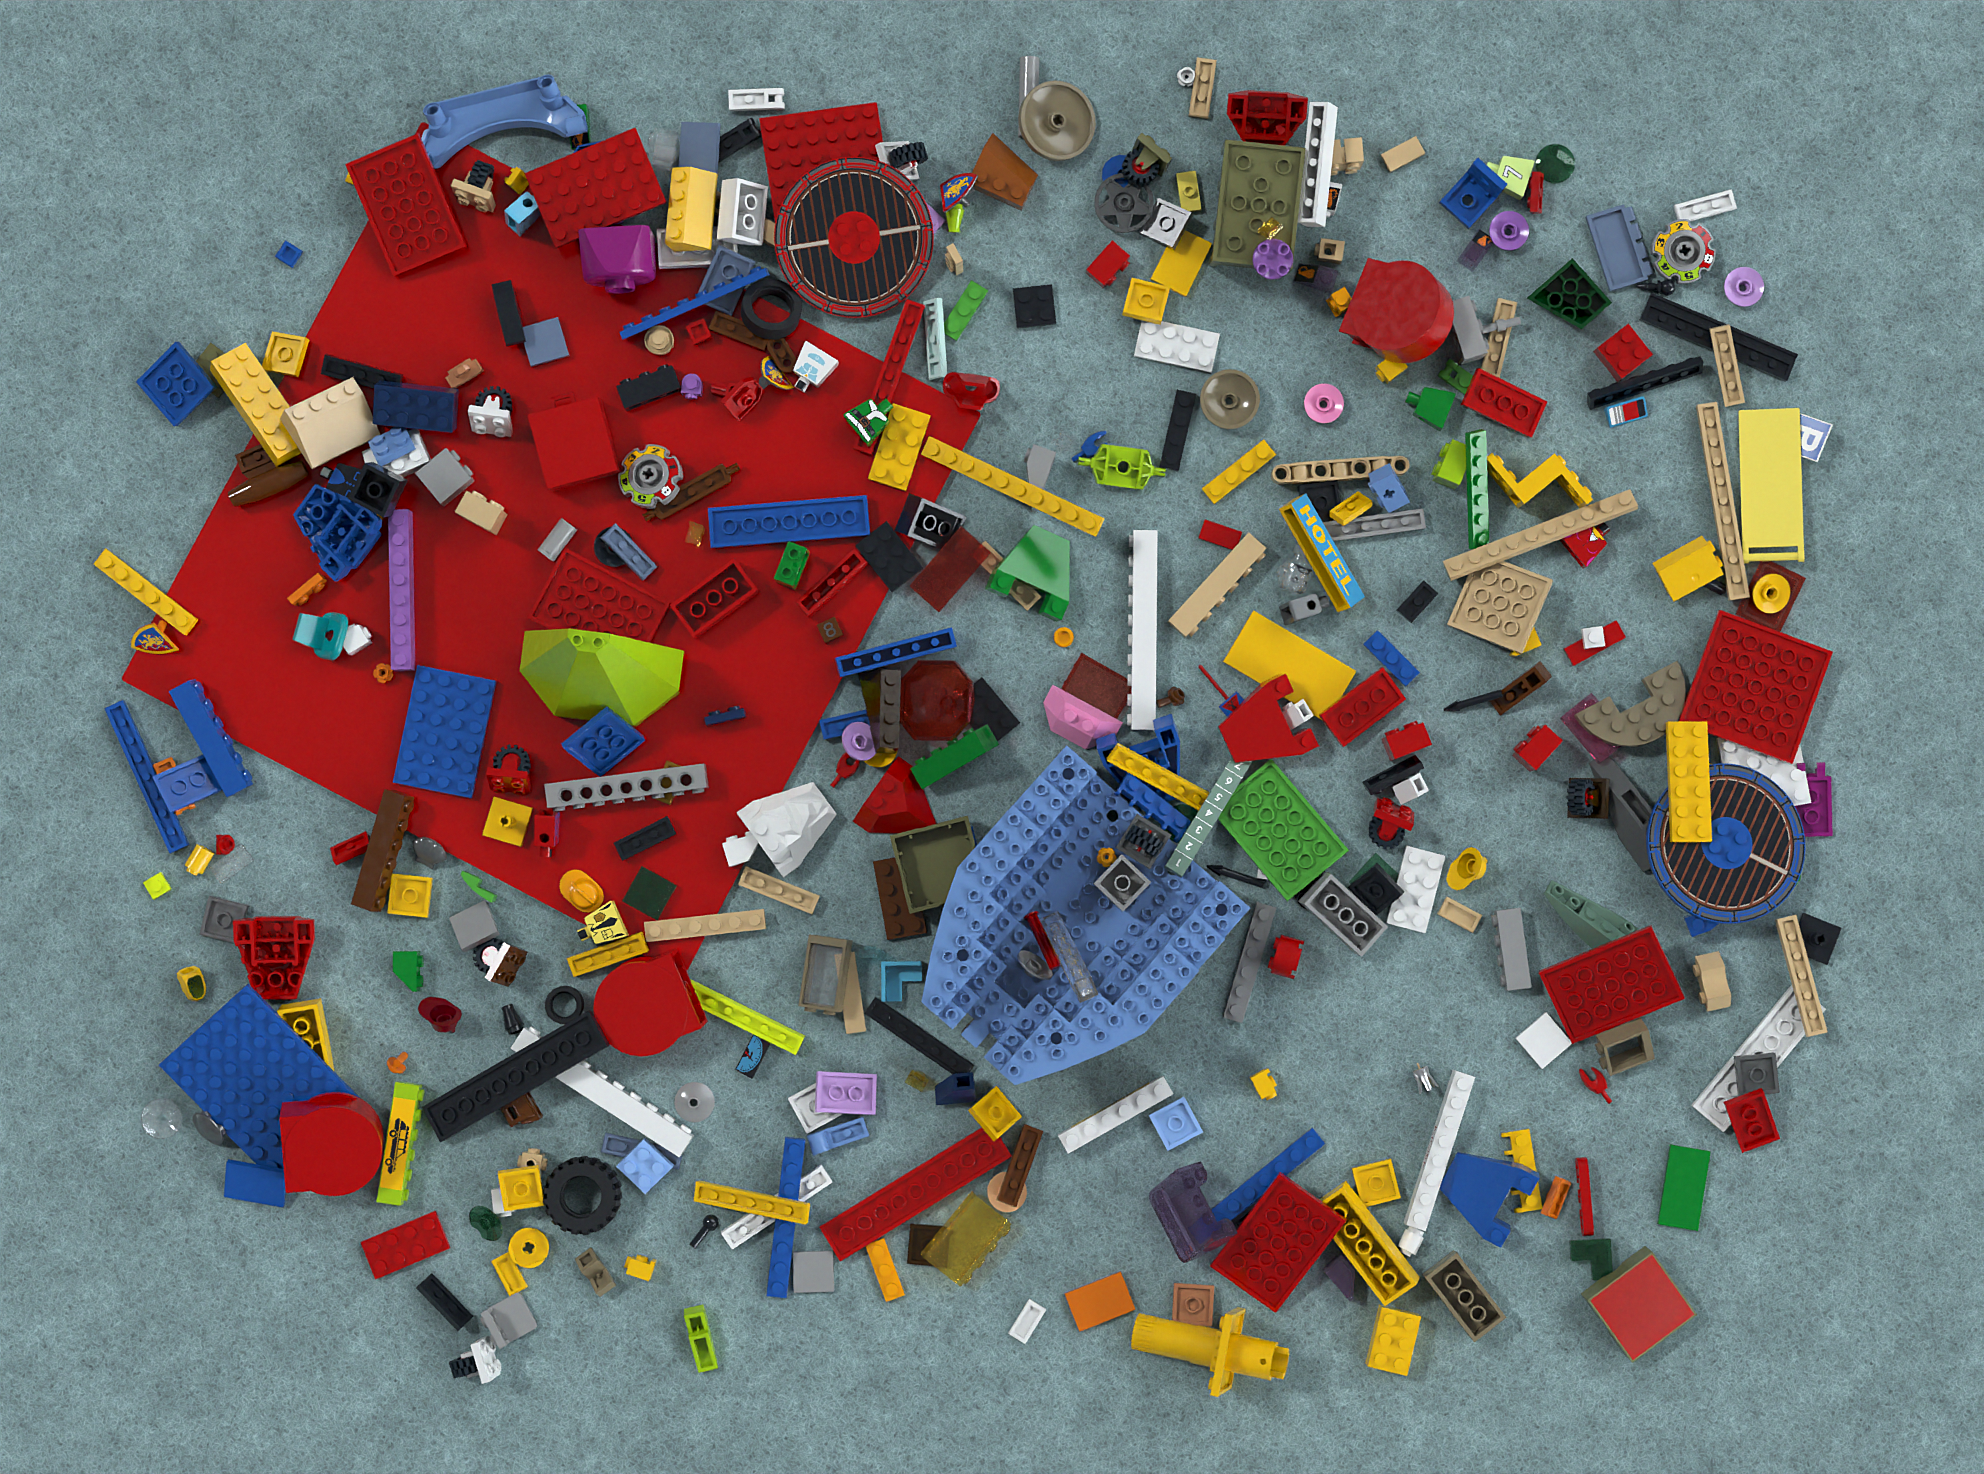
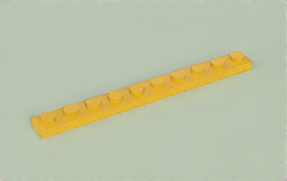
M928 437L921 453L923 456L1097 537L1105 519L933 437Z

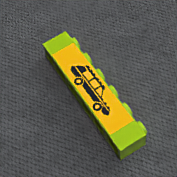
M403 1081L395 1082L376 1202L401 1206L404 1204V1201L408 1200L409 1189H406L407 1181H410L412 1177V1169H409L410 1161H414L415 1149H412L413 1141H417L418 1129L415 1128L416 1122L420 1121L422 1110L419 1109V1103L423 1101L425 1094L422 1084Z

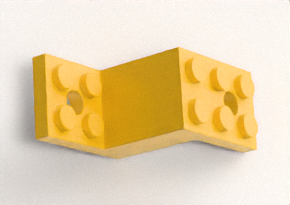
M1491 453L1487 456V472L1517 508L1528 502L1554 479L1579 509L1593 500L1590 490L1586 486L1582 487L1578 482L1579 477L1574 471L1567 469L1565 466L1566 462L1560 455L1557 456L1554 453L1519 483L1515 481L1517 478L1513 472L1507 471L1504 468V462L1498 455L1494 456Z

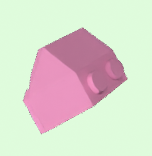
M1052 685L1043 702L1050 730L1084 749L1097 746L1096 739L1112 733L1116 735L1123 723Z

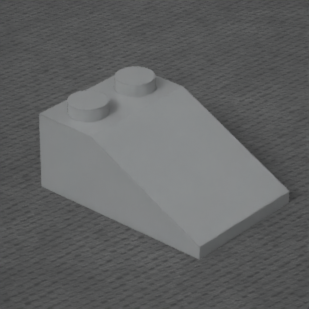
M1033 444L1032 449H1027L1024 462L1027 463L1026 470L1029 483L1044 490L1056 457V452ZM1031 507V511L1036 513L1037 509Z

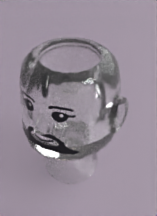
M1296 544L1293 549V558L1285 559L1277 569V585L1286 592L1302 595L1308 589L1313 568L1307 563L1308 559L1300 545Z

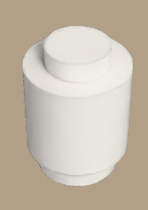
M1409 1226L1408 1230L1405 1229L1398 1244V1247L1401 1248L1400 1252L1411 1257V1254L1416 1255L1424 1239L1422 1237L1424 1232Z

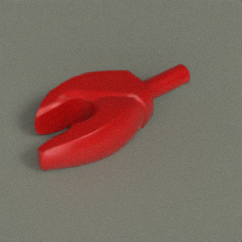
M847 752L840 757L837 763L836 773L838 775L830 784L833 788L842 777L844 779L851 777L859 767V760H856L851 766L847 764V760L850 758Z
M1591 1067L1596 1076L1595 1080L1591 1081L1584 1070L1579 1069L1584 1085L1595 1094L1601 1093L1606 1102L1610 1104L1612 1100L1605 1092L1607 1082L1604 1075L1598 1069Z

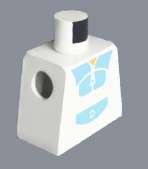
M805 341L793 370L800 377L794 387L802 392L806 391L809 384L818 388L839 365L838 360Z

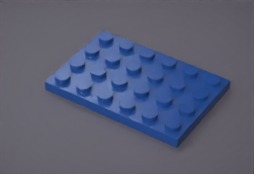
M417 665L393 783L473 798L497 681Z

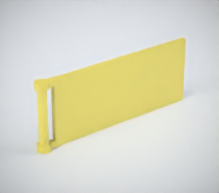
M1800 409L1740 410L1739 452L1742 554L1744 564H1749L1750 561L1798 560V562H1804ZM1797 547V552L1749 554V548Z

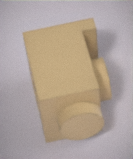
M1321 238L1319 244H1315L1314 255L1318 256L1317 261L1341 264L1345 241ZM1330 249L1332 254L1326 255L1325 250Z

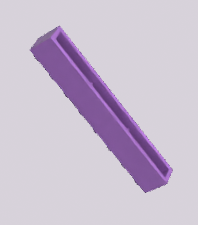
M409 509L394 510L392 516L388 517L391 670L415 671L413 512Z

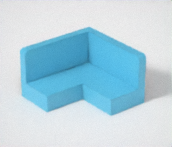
M881 961V1002L902 1001V981H922V961Z

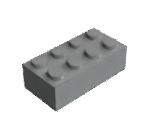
M1325 871L1298 901L1350 950L1361 957L1388 928L1385 923L1332 874Z

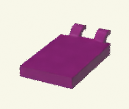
M1816 762L1817 768L1815 773L1806 774L1811 803L1796 805L1795 808L1801 819L1805 837L1833 836L1831 776H1825V762ZM1797 763V769L1805 771V763Z

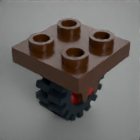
M492 938L476 946L478 950L473 951V954H476V957H473V961H476L474 965L479 967V971L486 973L484 978L509 987L515 980L519 967L525 962L528 952L520 947L505 943V941Z

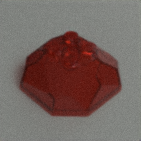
M918 660L901 678L900 723L913 740L953 741L971 722L975 703L973 681L958 662L954 660Z

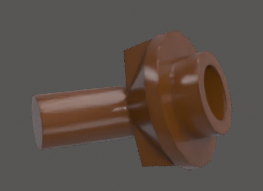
M1173 686L1167 691L1168 697L1156 700L1158 708L1171 703L1173 706H1179L1184 703L1185 695L1180 688Z

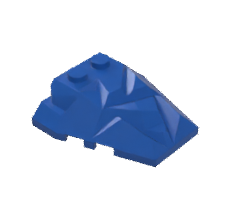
M318 484L312 487L293 514L303 535L309 538L312 544L310 547L312 552L317 553L321 561L319 563L321 569L335 582L345 577L351 569L358 568L381 537L379 530L382 527V519L376 513Z

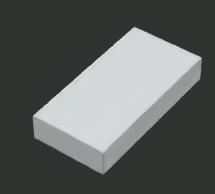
M1029 1299L1008 1334L1026 1344L1045 1313L1046 1308Z

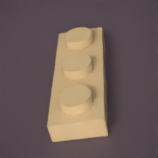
M952 243L946 247L945 263L949 271H954L957 276L963 272V260Z

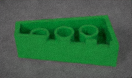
M988 724L975 731L972 727L962 733L964 737L960 740L955 737L946 743L948 747L943 750L940 746L930 752L931 757L926 759L923 756L916 760V765L910 769L922 789L926 788L998 746L999 743Z

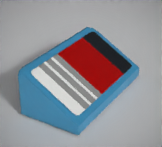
M1644 396L1608 406L1604 409L1610 428L1648 417Z

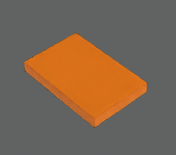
M1121 1271L1065 1293L1079 1332L1136 1310Z

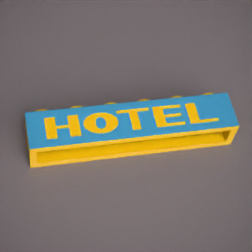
M1307 494L1296 497L1279 509L1337 612L1351 608L1365 597Z

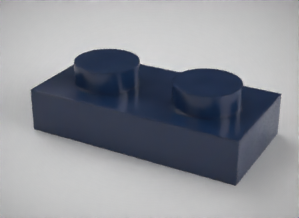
M740 706L728 708V712L720 713V710L709 712V716L704 718L706 725L710 726L747 716L744 708L740 709Z

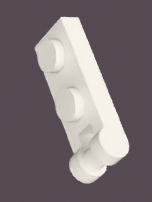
M783 88L728 90L729 111L785 109V103L782 100V96H784ZM769 96H774L775 102H769Z

